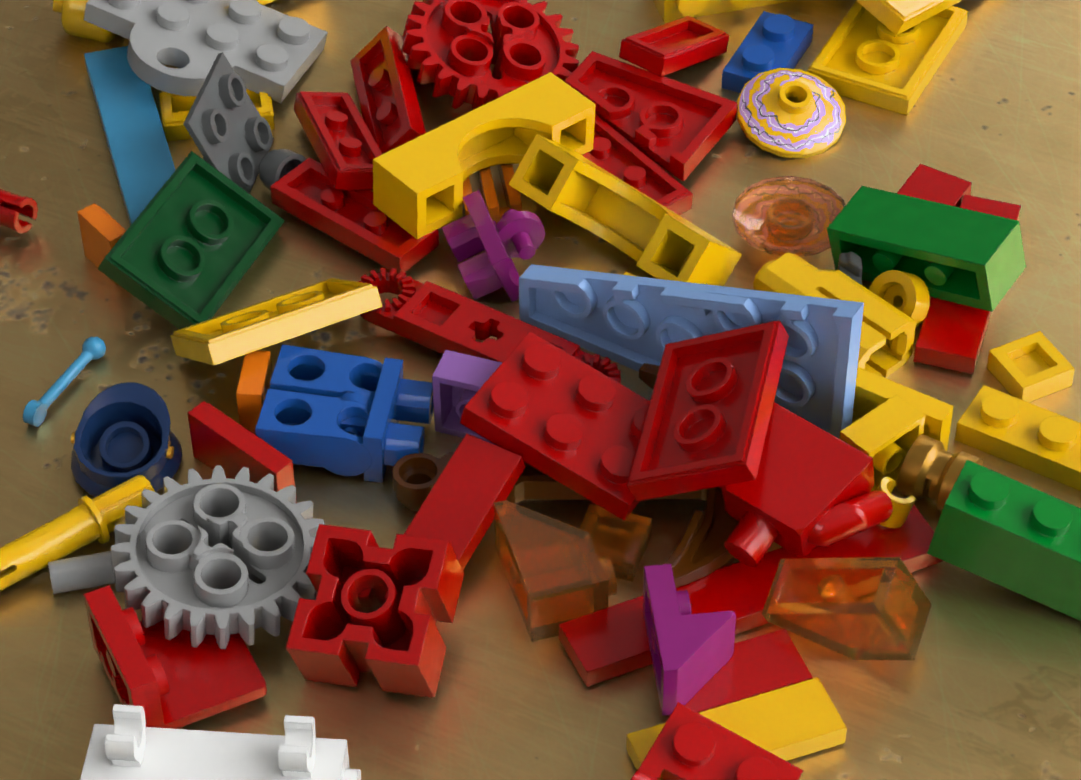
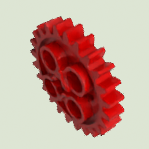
M528 0L415 1L411 15L407 17L402 36L405 38L402 52L409 54L408 68L420 70L417 82L419 84L434 82L433 97L437 98L449 94L453 96L452 108L457 109L466 102L472 105V110L550 72L565 82L569 75L578 67L579 60L576 59L579 45L571 43L574 33L572 29L560 28L563 19L561 14L546 15L547 2L542 1L532 5L527 2ZM489 23L491 25V33L487 32ZM491 64H494V65H495V66H494V70H493V73L491 74L490 65H491Z

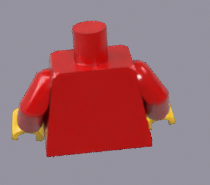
M774 402L756 480L720 486L725 511L732 518L739 521L724 542V546L733 557L751 567H756L773 542L793 554L803 557L808 555L816 546H830L878 524L888 528L901 527L905 523L916 498L913 495L905 499L893 496L891 493L896 485V481L890 477H884L877 490L871 491L874 487L872 457Z

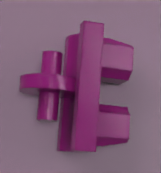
M479 190L463 197L470 214L441 228L458 263L468 259L457 266L474 300L504 287L511 302L519 299L520 276L512 258H521L523 260L532 258L544 240V226L536 214L515 209L506 211L502 219L496 224L492 220Z

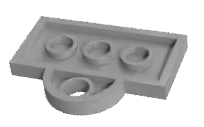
M89 0L86 3L84 21L129 39L128 63L141 80L158 90L181 96H197L218 53H224L234 72L243 79L246 89L259 94V91L268 93L272 100L282 103L324 50L328 33L308 24L301 18L290 17L266 7L256 0ZM164 65H171V66H175V67H178V68H170V67H166V66H164Z

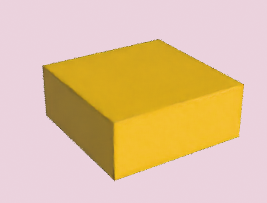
M1041 331L989 350L986 367L1011 396L1026 402H1032L1072 386L1075 371L1071 363Z

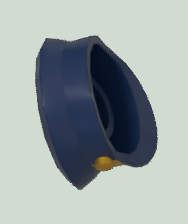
M136 382L116 384L100 392L86 407L76 432L73 431L71 435V444H74L71 456V470L76 482L90 495L97 497L137 475L145 476L155 492L163 488V478L167 476L172 478L179 469L182 461L181 444L170 430L171 421L166 403L154 389Z

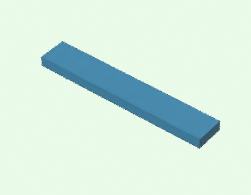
M128 46L84 53L131 226L176 169L151 87L133 72L127 59Z

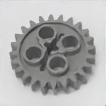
M221 465L215 466L211 479L204 480L194 468L188 469V483L183 485L167 476L163 478L164 494L160 495L154 491L144 489L141 491L142 507L127 505L125 508V524L115 525V545L111 546V559L116 592H124L125 608L141 609L142 625L145 628L164 620L165 639L171 640L184 629L190 631L191 647H198L205 635L209 634L215 635L220 649H226L230 634L239 633L249 646L254 645L255 629L262 627L276 637L280 635V617L282 616L293 621L299 598L316 600L317 592L306 571L319 524L325 525L323 519L313 518V502L311 500L296 503L295 486L290 485L278 492L274 491V475L270 473L258 483L250 482L249 468L243 467L235 479L226 478Z

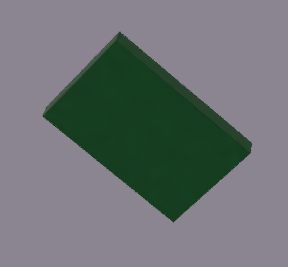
M191 151L106 255L98 270L178 329H183L212 319L285 220Z

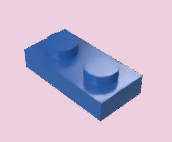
M763 11L723 69L722 88L741 93L744 84L759 73L776 68L794 69L812 43L813 24L792 19L784 14Z

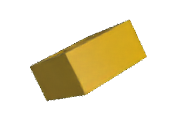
M897 394L840 431V440L873 458L874 487L871 491L877 490L884 477H890L895 480V487L897 486L898 475L905 456L917 437L924 432L926 415Z

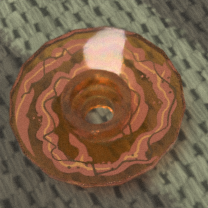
M794 176L766 178L748 186L736 198L732 220L737 234L756 249L777 256H782L787 252L794 253L799 257L811 256L831 248L827 227L846 204L844 199L831 187L809 178Z

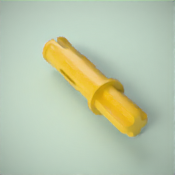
M137 475L93 499L83 496L78 499V506L72 508V510L0 547V592L44 569L50 561L60 560L96 540L101 544L110 540L109 533L114 531L115 525L125 524L126 506L142 507L141 491L148 489L155 492L153 486L145 476Z

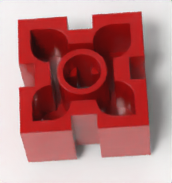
M319 524L306 571L317 592L316 600L299 598L286 645L288 653L304 679L307 681L357 687L361 672L373 673L382 691L435 698L447 649L436 627V622L453 623L464 578V572L450 541L396 534L393 549L382 548L378 546L371 530Z

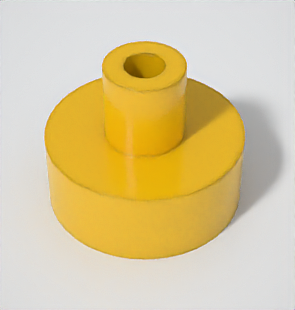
M889 270L878 275L871 283L869 290L915 320L916 328L923 322L929 310L930 295L925 282L919 276L903 271Z

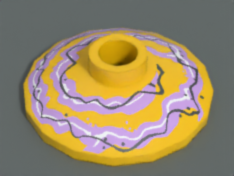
M776 68L759 73L744 84L737 99V121L745 136L760 149L782 158L805 159L826 152L838 142L846 124L845 105L836 89L821 77L801 69Z

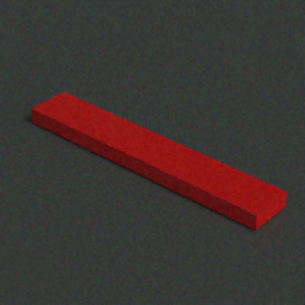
M913 505L905 523L901 527L888 528L878 524L830 546H816L808 555L803 557L797 556L781 547L767 552L756 567L738 562L720 568L687 585L677 587L676 591H688L691 614L721 611L735 612L736 635L943 562V560L927 554L934 531L916 506ZM643 595L559 624V640L586 687L653 664L643 615Z

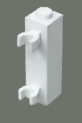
M114 704L112 709L114 725L94 724L80 780H361V770L350 769L346 739L316 738L314 717L285 715V736L146 727L143 706Z

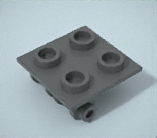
M218 53L183 124L203 155V160L250 194L259 174V164L269 152L274 138L269 123L260 116L247 94L243 79L234 72L224 53Z

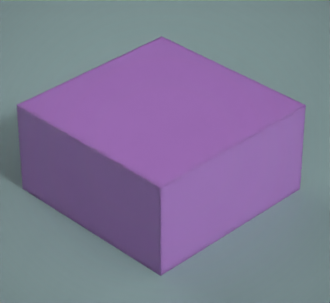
M445 350L432 375L436 432L462 438L468 433L494 444L460 424L464 406L502 362Z

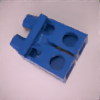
M282 344L271 377L270 389L267 390L255 428L256 436L293 460L295 465L323 467L334 474L342 476H357L364 473V481L383 483L387 465L394 466L400 458L406 455L424 452L425 427L399 424V420L431 424L434 413L432 382L403 379V360L385 357L382 364L368 357Z

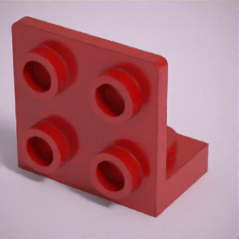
M110 585L83 594L94 649L121 705L143 706L146 727L178 729L264 697L267 694L266 681L239 633L230 634L226 649H220L215 635L209 634L205 635L198 647H191L190 631L184 629L171 640L165 639L164 620L145 628L142 625V621H139L133 607L121 609Z

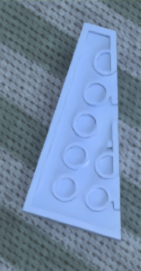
M531 264L519 277V320L576 343L585 350L599 354L602 357H608L612 361L638 372L644 363L660 366L666 344L780 320L789 335L774 402L839 438L841 430L852 424L864 302Z

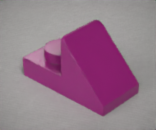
M671 564L644 566L643 615L662 716L671 715L678 702L686 705L732 657L734 652L736 614L733 611L691 614L688 591H676Z

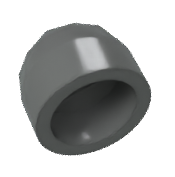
M289 149L271 150L263 157L259 164V177L263 185L271 191L270 186L305 161L306 158Z

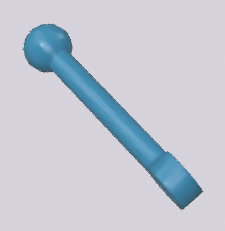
M92 336L86 339L82 345V353L38 401L31 400L28 402L23 411V421L25 423L39 427L44 422L49 406L91 360H98L104 356L106 345L102 339Z

